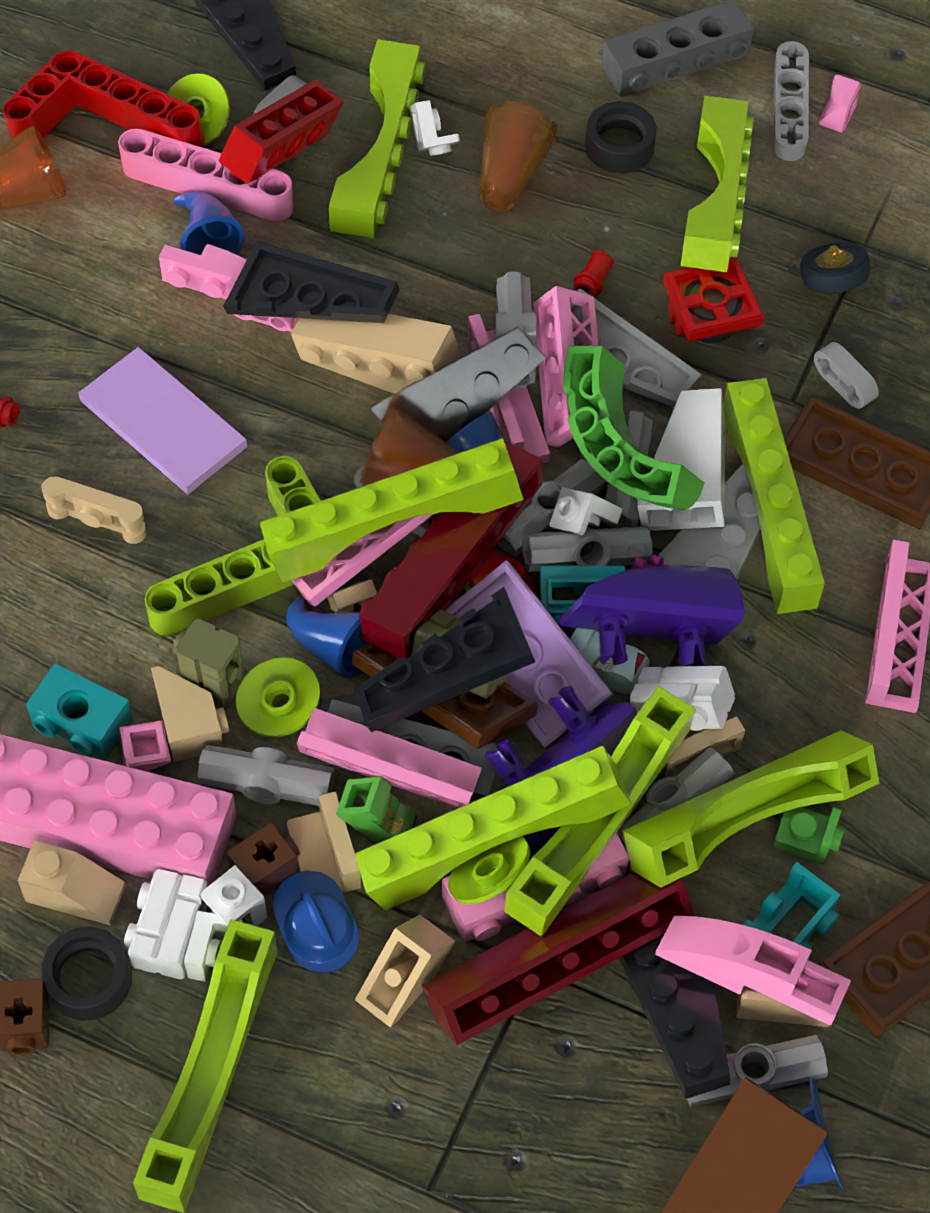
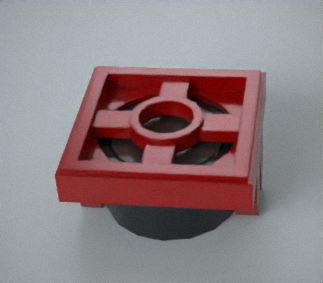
M738 257L729 259L727 272L688 267L664 273L663 283L669 295L670 323L675 322L674 333L676 336L686 335L688 342L696 340L704 343H719L729 339L735 331L763 324L764 315Z

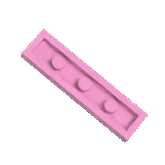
M555 286L533 302V310L536 314L537 347L546 356L538 365L545 440L548 446L559 448L573 439L567 417H570L568 396L563 390L564 365L568 346H574L575 336L583 346H599L594 296ZM570 304L581 307L582 323L571 312Z
M480 314L468 316V347L471 353L472 350L496 338V329L486 331ZM527 386L524 389H511L490 408V412L494 415L504 441L542 458V464L549 463L550 451Z
M433 514L413 517L376 530L352 543L336 555L322 570L291 581L310 606L313 605L315 607Z
M893 540L885 563L865 703L916 713L919 706L930 623V563L908 559L910 543ZM905 573L925 575V585L912 592L904 583ZM923 596V600H922V603H921V602L918 600V598H920V597ZM910 604L920 616V621L907 628L899 618L900 609ZM918 631V637L916 638L913 634ZM905 639L915 651V657L902 664L894 654L895 645ZM912 667H913V675H911V673L908 671V670L911 669ZM900 675L910 687V697L887 694L890 681Z
M317 708L313 709L305 732L301 731L297 742L298 750L301 753L368 777L381 776L395 787L456 809L470 804L482 770L481 767L378 730L370 732L367 726Z

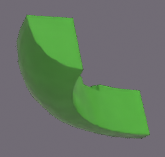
M568 346L563 379V390L568 396L570 417H567L577 446L591 467L610 484L639 500L665 508L685 510L692 507L700 497L704 482L682 464L667 463L644 455L635 444L629 432L622 398L626 365L603 346Z

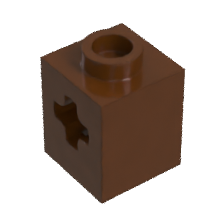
M272 823L226 851L229 869L235 865L264 897L277 889L282 881L299 872L297 857L300 855V851L296 843L287 832L281 835Z
M44 980L0 981L1 1051H7L12 1055H30L36 1049L48 1048L49 997L44 987ZM28 1014L27 1016H24L23 1024H16L20 1022L21 1015Z

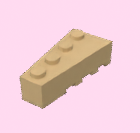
M388 314L384 323L299 318L291 332L301 360L394 394L415 381L417 382L436 372L437 369L461 358L452 326Z

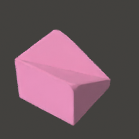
M841 75L834 76L830 98L818 120L819 125L841 133L843 130L845 131L856 109L861 89L860 82Z
M163 720L119 727V742L124 766L147 772L171 763Z

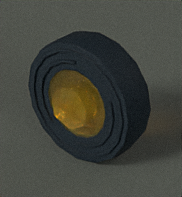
M835 242L815 247L802 257L800 263V273L804 285L812 291L821 293H841L855 289L868 280L871 270L870 258L866 249L847 242Z

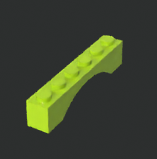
M377 39L370 63V92L378 102L384 117L383 127L377 141L367 155L352 169L337 177L329 204L331 232L374 239L378 224H385L388 211V202L385 201L386 195H393L396 181V173H393L394 166H401L404 149L401 140L402 138L408 139L410 133L411 117L408 116L409 107L418 102L419 90L416 89L417 84H423L426 73V62L420 61V46Z
M704 95L697 149L709 160L715 169L720 184L705 201L688 211L680 266L727 272L729 258H737L741 234L737 233H740L746 192L745 185L754 117L747 116L749 101Z
M767 378L727 383L723 402L725 425L730 443L742 460L752 488L763 539L767 580L776 613L783 614L817 609L825 582Z
M502 438L260 522L268 555L282 583L322 570L336 555L352 543L393 523L441 512L484 514L524 499Z
M659 685L656 687L631 722L611 756L619 769L632 805L590 823L561 826L552 838L531 858L507 891L504 906L505 913L542 937L690 731L696 711L694 707Z
M840 730L623 830L631 870L661 888L697 871L704 859L717 845L752 823L799 807L843 801L880 784L873 744Z
M601 746L366 848L354 855L366 894L386 911L427 893L441 878L453 869L497 845L549 828L590 823L630 806L632 803L616 763L604 746Z
M230 919L215 960L204 1008L187 1060L171 1099L149 1138L133 1181L139 1200L185 1213L278 953L275 931Z

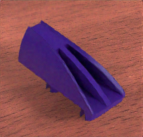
M684 565L651 566L617 573L588 586L582 596L566 612L560 615L558 623L561 626L599 630V660L602 664H605L611 657L613 665L627 662L625 634L678 640L679 666H707L704 644H718L742 622L745 608L740 586L729 568Z
M567 686L558 691L561 697H553L548 700L550 706L555 709L569 730L563 738L527 768L512 747L509 739L496 743L498 751H487L485 757L506 784L502 788L504 789L601 746H604L608 754L612 756L637 715L636 709L628 702L602 704L589 715L574 692V688ZM560 827L549 828L523 836L530 846L529 861Z

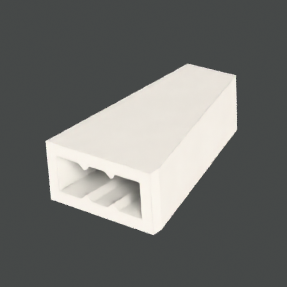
M722 389L681 391L654 459L667 463L682 464L702 480L704 486L695 504L685 510L665 508L637 499L641 526L648 527L650 531L725 527V411Z

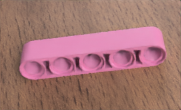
M130 129L119 137L118 144L123 172L132 179L181 194L189 191H203L218 198L227 208L269 221H284L293 214L292 181L282 171L272 169L247 184L235 177L228 168L218 161L222 153L143 129Z

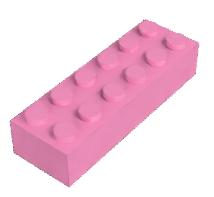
M0 734V841L30 849L34 840L78 852L100 867L152 880L155 870L162 869L178 873L181 876L188 875L204 879L208 882V886L214 882L237 818L234 795L232 793Z

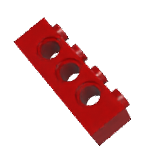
M315 79L234 125L218 161L228 168L235 177L249 184L326 137L344 101Z

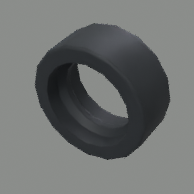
M616 101L606 103L595 109L588 118L585 149L589 159L598 167L614 173L633 172L647 165L654 155L657 130L654 118L646 109L632 102ZM627 128L636 132L642 138V141L633 146L619 147L606 143L599 134L607 129Z
M92 926L74 928L58 936L47 948L41 963V979L44 980V987L52 1005L66 1017L80 1021L100 1019L114 1012L127 998L132 984L130 961L121 941L110 932ZM91 950L106 954L114 965V976L111 983L103 991L93 996L79 998L70 995L63 989L60 983V970L62 965L71 956L81 951Z

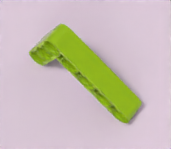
M280 456L268 463L265 470L267 495L277 516L321 501L301 464L296 459L289 456ZM288 481L290 483L281 484L280 482ZM263 539L154 584L147 590L144 600L150 627L160 635L169 636L179 633L183 629H188L192 621L198 618L208 621L294 584L291 580L282 583L268 555ZM240 575H250L248 578L244 579L236 578ZM201 591H212L206 595H198ZM162 607H173L168 611H159Z

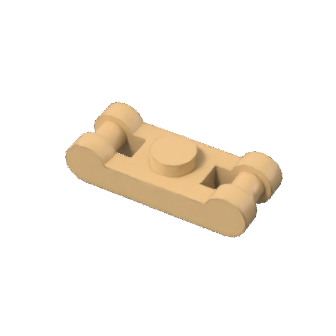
M49 477L42 483V493L46 500V508L50 517L64 519L67 516L80 519V521L90 527L98 528L101 526L122 533L123 539L131 544L140 543L146 538L147 531L143 521L142 507L139 503L61 477Z

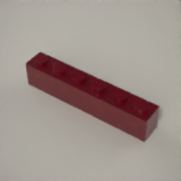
M504 441L524 500L484 514L472 512L435 513L430 527L421 538L417 537L413 540L408 549L407 556L398 567H393L388 572L382 588L375 597H369L364 602L359 614L363 640L398 658L408 659L411 657L417 629L426 621L429 622L430 618L440 609L443 611L447 610L470 580V577L480 567L542 486V458Z
M634 872L560 911L542 937L528 928L422 984L436 1023L458 1045L666 933L674 916H695L684 881L680 878L660 888Z

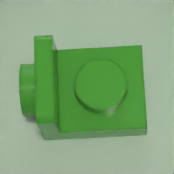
M803 807L785 811L773 848L823 865L829 850L838 852L846 828L838 825L842 810L833 807L830 817Z

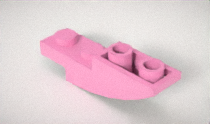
M206 244L201 255L164 245L159 255L162 281L169 282L176 287H186L200 291L213 298L224 299L228 298L247 261L245 258L209 244ZM235 315L242 320H253L270 325L279 331L292 332L299 318Z
M674 916L655 955L737 994H741L744 986H747L830 1026L851 980L809 961L811 949L762 930L718 919Z

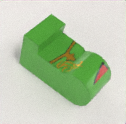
M381 776L348 779L336 812L339 818L375 844L414 828L418 817L417 812L413 808L400 803L399 799L390 793L392 785ZM357 795L362 798L364 806L353 807V802Z

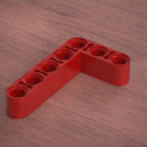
M65 50L54 55L3 106V114L12 142L21 147H29L41 141L76 105L127 130L143 129L202 148L205 146L200 114L195 107L73 50Z

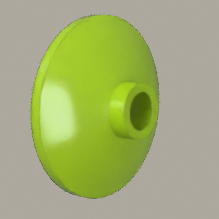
M197 73L181 78L171 87L167 93L168 95L195 107L199 113L202 109H205L204 115L201 118L205 146L215 141L224 131L230 115L229 96L224 86L209 75Z
M287 657L269 659L251 669L241 681L236 694L237 712L246 727L256 734L265 737L290 735L308 724L313 709H318L321 700L320 683L313 670L297 659ZM289 700L284 706L276 708L279 701Z
M523 836L515 838L478 854L453 869L448 882L451 895L460 903L475 904L489 900L507 891L529 861L530 846Z

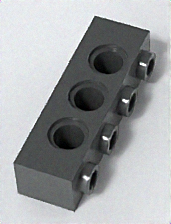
M729 0L605 40L603 43L601 67L619 96L639 92L645 88L666 81H673L678 77L703 71L712 66L749 55L754 28L736 1Z
M334 699L331 700L328 713L367 726L360 706ZM401 719L378 729V731L448 756L457 757L464 762L481 767L482 770L470 803L490 795L496 769L485 757V753L487 751H498L495 743L490 742L480 749H476L451 731L407 719ZM326 761L324 762V764L329 767H334L336 769L344 771H350L346 768L334 765L332 763Z

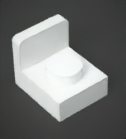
M430 100L417 102L410 106L418 152L429 150L430 156L452 152L451 145L460 142L459 134L437 138L436 131L441 130L440 117L437 109L431 108Z
M562 487L550 521V527L584 535L587 525L599 527L600 521L618 524L622 508L594 494Z
M235 865L201 892L202 900L227 927L230 919L240 921L244 918L250 925L258 926L267 918L264 896Z
M197 911L184 959L189 979L206 982L209 967H214L227 926L213 911L210 913Z

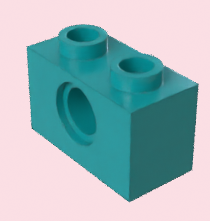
M54 663L26 703L32 721L31 724L39 733L49 738H53L56 735L68 741L69 745L78 753L84 756L94 754L104 760L108 758L119 741V727L129 726L133 721L128 699ZM86 712V714L80 718H69L73 713Z

